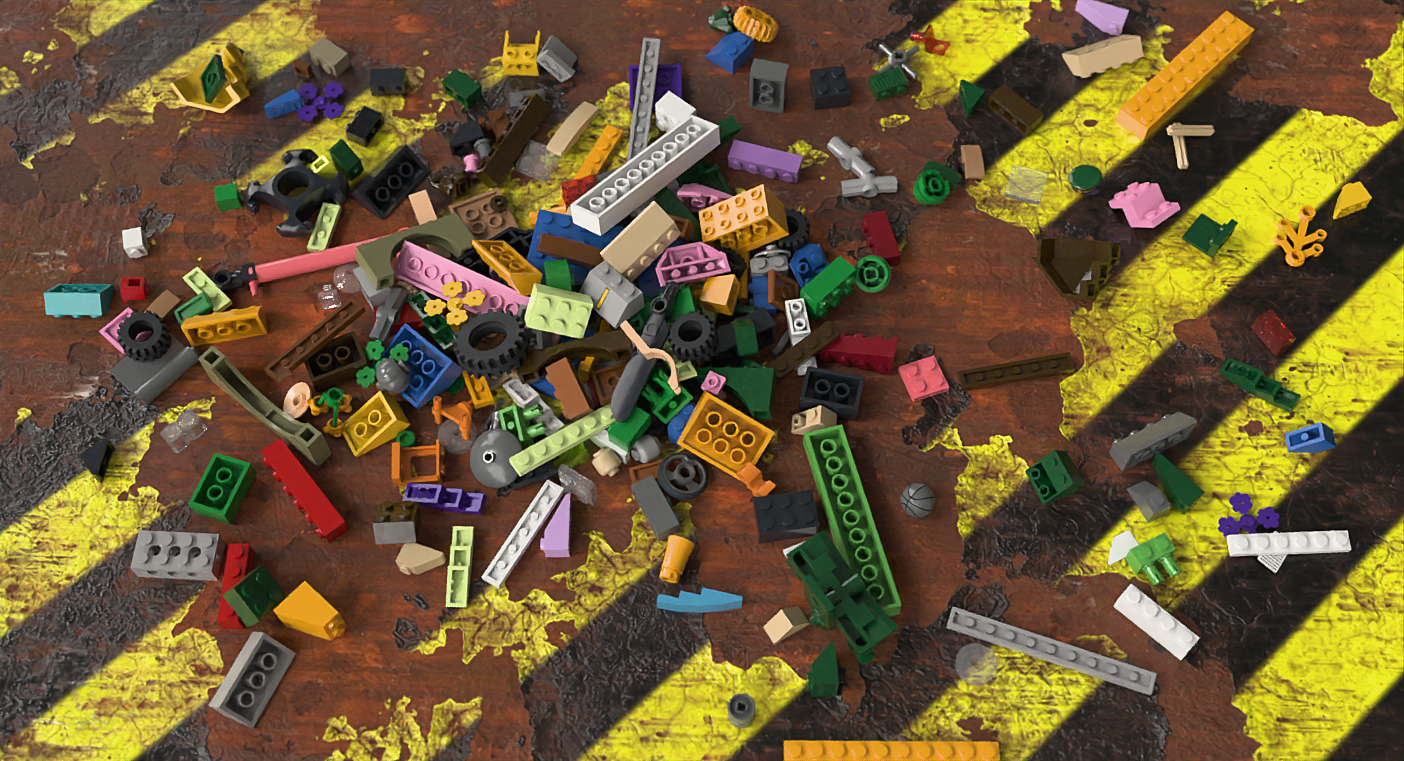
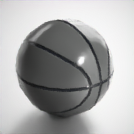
M923 483L908 485L902 491L900 497L902 509L913 518H922L929 515L936 503L934 492Z

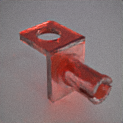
M930 24L924 32L913 30L910 34L911 41L924 44L926 53L943 56L950 46V42L935 39L933 27ZM938 45L944 46L941 50H935V47Z

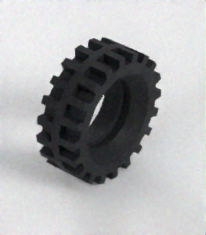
M498 308L497 312L488 309L487 313L484 314L480 311L477 312V317L472 318L470 316L468 317V323H461L459 325L461 331H455L456 339L452 340L456 357L463 371L466 370L467 375L471 376L474 374L475 378L479 380L481 376H484L485 380H490L491 376H496L499 379L501 374L505 372L508 375L511 374L512 368L516 367L518 369L521 366L519 363L521 360L526 361V352H530V339L522 320H520L517 314L513 315L512 311L508 310L504 313L503 308ZM496 333L507 334L503 343L494 349L487 351L474 349L475 345L488 335Z

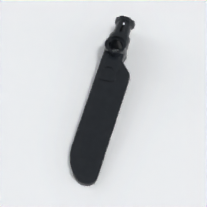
M667 280L663 293L651 302L652 311L640 335L641 339L650 349L662 350L670 330L666 321L673 317V306L676 302L674 299L678 291L682 289V286L675 281ZM636 346L612 395L611 411L614 419L618 422H625L630 418L657 358L647 360Z

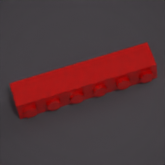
M281 438L261 450L264 457L261 459L267 469L272 468L274 470L272 475L278 483L281 481L284 483L285 486L282 488L289 497L293 495L296 499L293 503L298 510L301 511L303 509L306 512L304 515L305 519L310 525L315 524L317 527L315 532L321 540L325 538L328 543H331L349 530L344 519Z

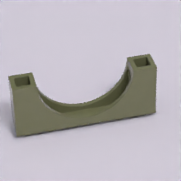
M457 213L356 246L355 259L375 290L378 291L394 284L395 273L391 267V261L401 251L405 240L415 245L429 244L444 248L458 258L475 248L472 244V241L475 239Z

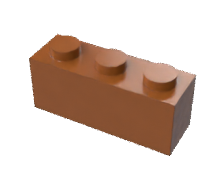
M565 357L545 368L548 373L546 378L551 385L553 384L556 390L554 395L558 402L562 403L564 407L562 412L566 419L576 422L595 411L570 359Z

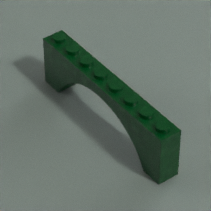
M654 366L646 382L658 394L664 388L653 380V376L655 373L659 376L657 371L662 370L670 378L671 373L667 367ZM711 366L704 368L694 367L697 376L681 381L686 387L702 385L708 373L712 371L726 378L727 381L723 386V390L739 398L748 408L753 419H772L777 383L774 368H751L747 366L742 368H732L730 366L723 368ZM640 394L635 406L645 411L650 402Z

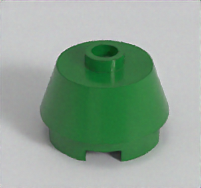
M931 169L922 172L918 176L913 186V194L919 203L934 205L940 204L946 199L950 186L948 180L945 181L940 175V171Z
M866 256L859 260L855 266V282L859 288L866 292L874 293L881 291L890 281V267L879 256Z

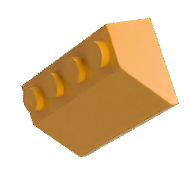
M472 241L482 260L489 265L490 269L499 274V277L503 278L509 286L513 287L519 295L525 297L531 295L534 283H541L543 274L505 241Z
M262 306L232 309L231 311L221 313L214 312L203 316L196 315L186 318L181 325V329L193 347L268 334L266 314Z

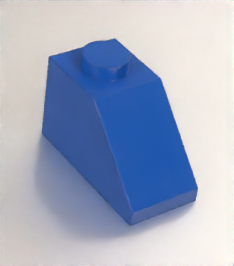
M1323 422L1285 433L1289 453H1319L1336 447L1333 429Z

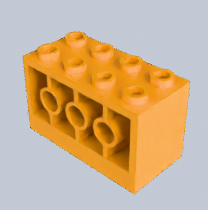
M764 184L699 211L703 243L718 251L721 247H726L727 249L731 248V251L735 250L737 255L743 254L789 235L784 204Z

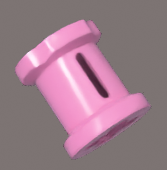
M476 155L466 156L464 158V163L466 164L465 171L471 179L478 178L474 172L480 163L479 157Z

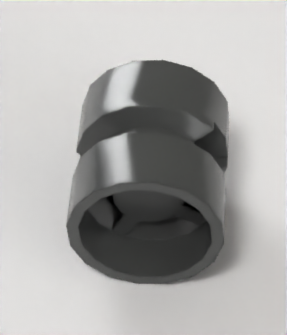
M738 693L732 696L728 702V720L736 728L750 726L755 718V702L749 695Z

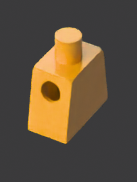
M735 275L710 277L705 280L703 288L694 289V295L696 300H700L705 310L732 315L741 284Z

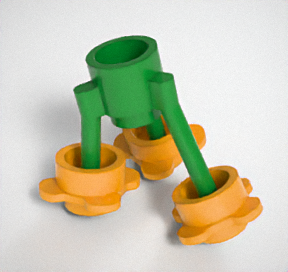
M332 388L327 393H323L322 396L318 395L306 401L312 410L311 413L315 416L322 412L327 413L329 407L333 409L334 417L323 428L324 433L340 437L342 431L346 430V427L343 428V422L338 419V412L345 411L349 413L352 410L350 406L352 397L349 394L345 395L343 390Z

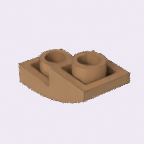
M962 145L961 156L962 163L965 165V179L985 178L983 158L979 145Z
M166 290L147 310L151 311L152 314L154 312L157 313L159 317L165 320L168 315L172 316L173 311L178 308L182 300L171 291Z

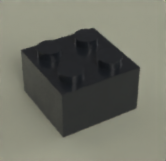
M844 66L810 70L809 86L814 110L849 106L850 90Z

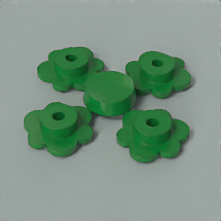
M380 340L368 342V346L363 350L368 360H378L375 369H370L366 366L363 370L357 371L356 376L358 379L356 382L363 388H368L370 384L376 381L374 378L376 376V369L383 360L387 359L381 358L385 348ZM397 344L395 348L390 350L391 355L389 358H394L397 361L402 359L404 362H407L409 360V355L407 354L409 349L402 344Z

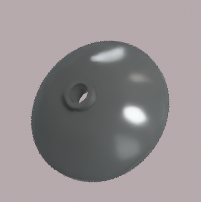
M491 429L482 433L474 442L470 452V467L475 478L483 485L492 488H501L511 484L519 474L511 465L509 458L523 451L519 439L513 433L504 429Z

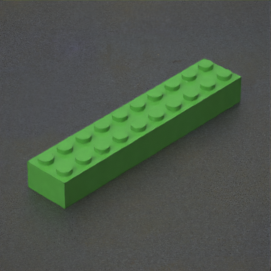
M842 424L804 433L803 445L835 546L853 573H857L863 580L868 593L888 616L898 615L902 605Z

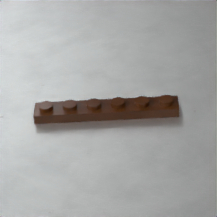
M351 297L265 367V373L274 381L280 383L366 312L364 306Z

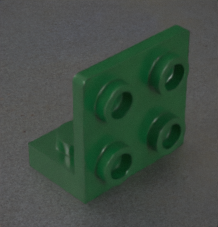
M1200 214L1182 236V239L1213 258L1233 234L1238 222L1231 219L1228 224L1220 225L1206 215Z

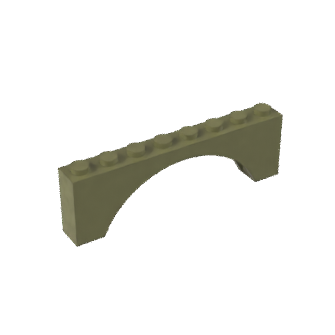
M211 346L198 358L212 382L315 466L319 467L332 454L321 432L308 422L301 423L293 419L270 402L214 346Z

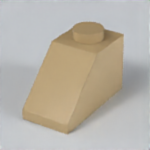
M404 543L396 559L399 570L408 575L411 573L419 575L444 564L446 561L443 552L417 543Z

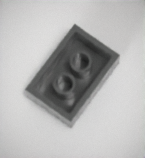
M754 58L749 79V108L783 114L787 99L789 64Z

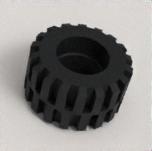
M785 208L788 230L795 234L765 244V246L777 245V249L791 252V257L789 258H792L797 250L809 243L810 223L807 221V217L805 215L802 216V212H796V209L793 208L791 210Z
M139 310L137 314L132 312L130 317H124V323L120 322V329H117V338L129 358H133L137 362L140 359L142 363H146V360L152 362L156 357L158 359L161 358V353L165 354L167 352L166 347H170V332L164 320L157 313L154 312L152 314L148 310L144 313L143 310ZM143 331L154 332L147 341H135L137 335Z
M690 311L689 314H681L680 318L676 317L674 323L671 322L667 339L678 360H681L682 363L690 361L694 365L695 362L701 364L703 360L708 361L709 356H714V350H718L719 337L711 318H708V315L705 313L702 315L698 311L694 314L693 311ZM701 334L697 340L685 342L688 337Z

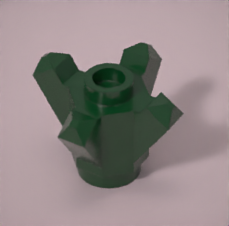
M725 5L716 14L709 17V26L712 30H720L729 35L733 29L737 30L733 22L734 14L731 13L730 6Z

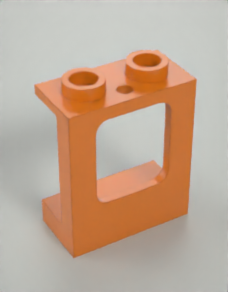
M436 439V445L402 448L400 442L392 443V481L395 487L407 486V483H442V476L446 474L445 464H442V458H445V447L441 446L439 439ZM436 455V475L411 476V459L413 457Z

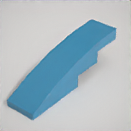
M702 588L701 595L680 591L679 598L658 594L657 608L677 612H719L741 608L743 604L742 596Z

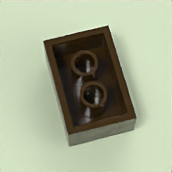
M355 331L330 340L304 362L316 392L357 378V371L363 370L366 366L369 367Z

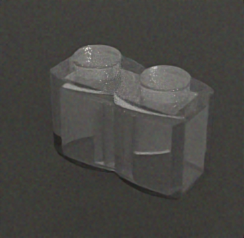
M190 409L183 412L176 422L167 425L160 435L167 445L177 453L185 449L191 440L200 437L205 432L206 426L200 417Z

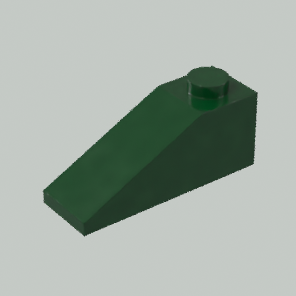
M1160 452L1155 455L1151 463L1166 497L1172 507L1184 515L1201 499L1205 492Z

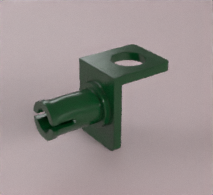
M737 297L733 314L730 317H724L721 313H718L716 319L717 321L731 323L739 316L748 315L757 307L741 305L739 297Z

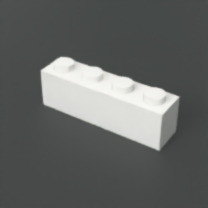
M1132 584L1123 592L1113 606L1180 660L1184 658L1199 639L1196 634Z

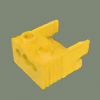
M506 31L502 60L505 75L539 76L540 64L536 59L542 50L540 31L536 35L535 44H510L509 31Z

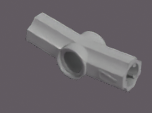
M867 173L859 179L841 181L843 198L856 195L873 197L878 193L896 192L897 178L895 176L876 177L872 173Z

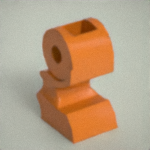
M747 462L736 473L738 478L747 485V488L752 491L755 497L766 496L776 486L770 480L764 481L761 471L750 462Z

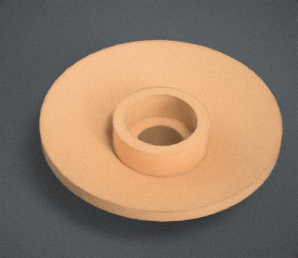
M303 382L295 384L285 397L284 413L293 419L300 418L309 407L306 401L312 397V392L308 384Z

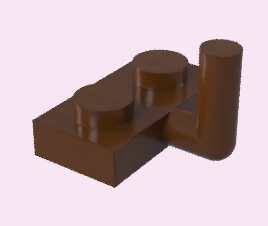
M504 108L487 112L491 125H486L484 117L478 119L483 134L494 132L496 139H498L509 123Z

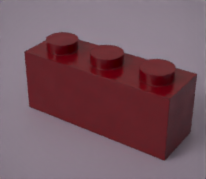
M885 210L864 214L863 222L860 223L862 233L866 234V244L868 248H871V255L883 258L889 267L899 265L901 253Z

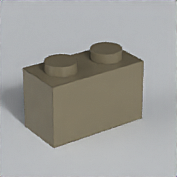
M324 37L309 49L311 61L336 77L351 65L348 53Z

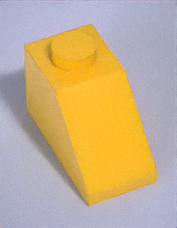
M1360 181L1353 184L1348 183L1342 188L1335 206L1334 220L1366 208L1372 197Z

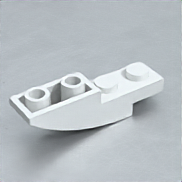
M804 298L785 301L791 347L811 333ZM815 356L797 369L798 376L806 374L807 366L817 368Z

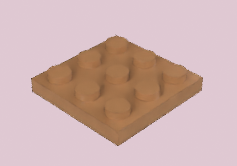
M499 187L448 206L450 213H457L475 240H488L508 227L518 228L508 206L502 213H497L490 207V200L494 196L502 195Z

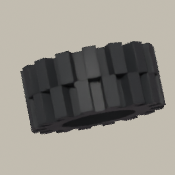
M721 247L719 252L721 251L726 254L731 270L729 273L724 274V276L735 275L739 279L747 269V263L744 262L745 260L741 258L740 254H736L735 250L731 251V248Z

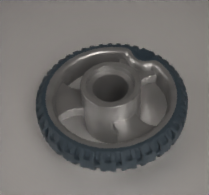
M680 452L673 453L664 458L658 469V480L664 491H667L670 496L672 495V497L681 500H690L704 492L708 484V473L705 466H703L704 464L691 454L688 455V453ZM675 461L682 462L674 472L666 470L670 463ZM694 467L699 472L701 478L700 484H697L693 481V478L695 476ZM686 488L688 489V491L678 490V489H686Z

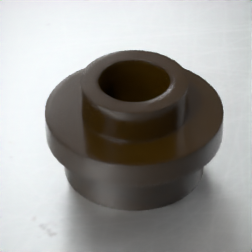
M502 195L494 196L490 200L491 209L497 213L504 212L508 206L506 197Z

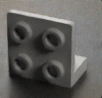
M552 35L549 37L536 61L562 83L573 76L575 71L572 69V66L577 56Z

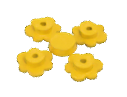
M450 281L442 286L444 296H449L452 299L448 300L447 304L441 302L440 299L435 301L429 300L426 303L427 306L424 307V311L429 316L441 314L447 306L451 312L446 315L447 323L449 325H460L468 320L466 311L462 310L463 302L468 304L469 307L481 306L485 295L480 290H475L473 293L468 292L462 300L457 298V295L463 292L462 283Z

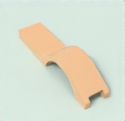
M625 320L620 324L622 330L647 360L662 358L669 362L672 370L668 383L678 395L681 392L679 374L671 356L663 350L650 349Z

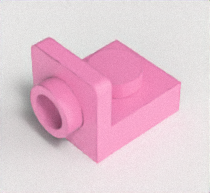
M710 371L701 385V389L724 401L727 395L722 389L727 380L725 377Z

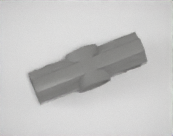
M839 136L833 137L827 144V149L839 159L844 169H851L859 178L867 173H875V169L863 159L861 152L856 147L851 148Z

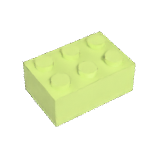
M534 283L524 317L526 327L579 339L583 338L593 302L590 295Z

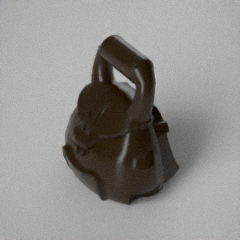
M465 170L458 173L453 172L449 175H438L429 181L431 187L438 189L441 193L454 200L464 197L472 188L471 177Z

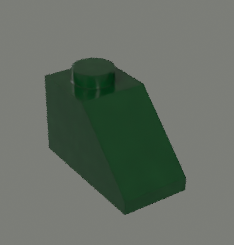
M340 139L329 149L335 169L345 174L350 181H353L361 175L364 169L360 158L343 139Z

